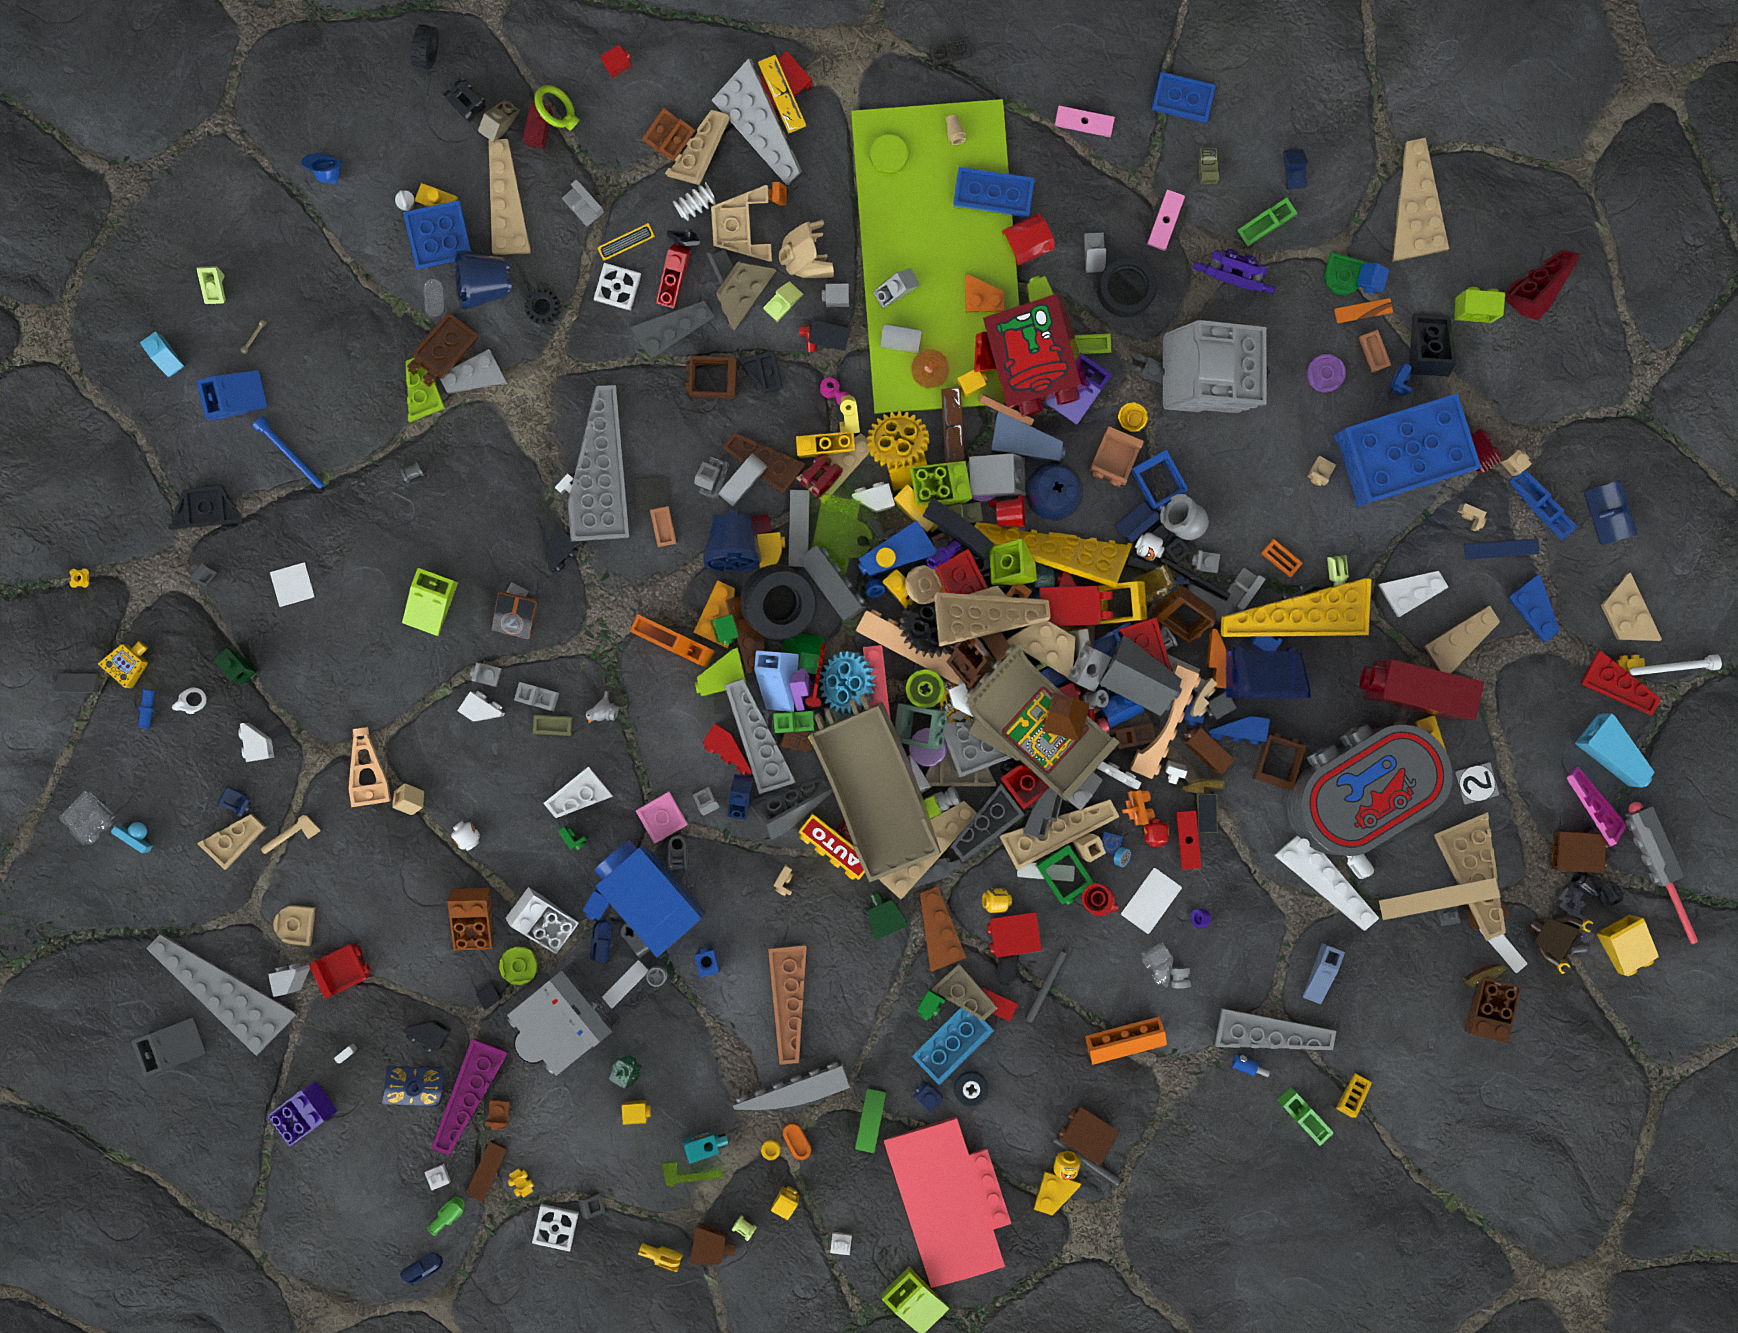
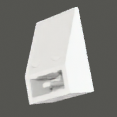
M529 887L506 917L507 922L512 928L557 954L579 924L552 902Z

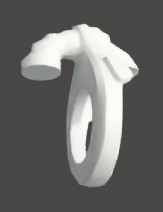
M189 688L179 695V699L173 704L172 709L194 714V712L201 710L205 706L207 701L206 694L199 688ZM197 692L201 695L202 701L198 706L188 705L186 697L189 693Z

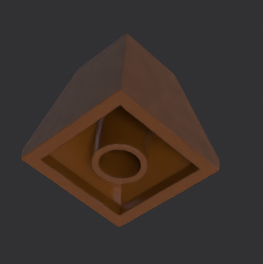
M1052 693L1042 731L1080 741L1090 704L1069 696Z

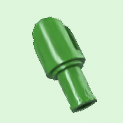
M459 1196L453 1197L438 1211V1217L427 1227L432 1235L436 1236L445 1225H452L462 1215L465 1207L463 1198Z

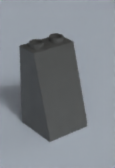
M1123 636L1110 655L1112 658L1099 685L1161 716L1165 710L1171 708L1173 699L1179 697L1182 688H1180L1182 679L1128 637Z

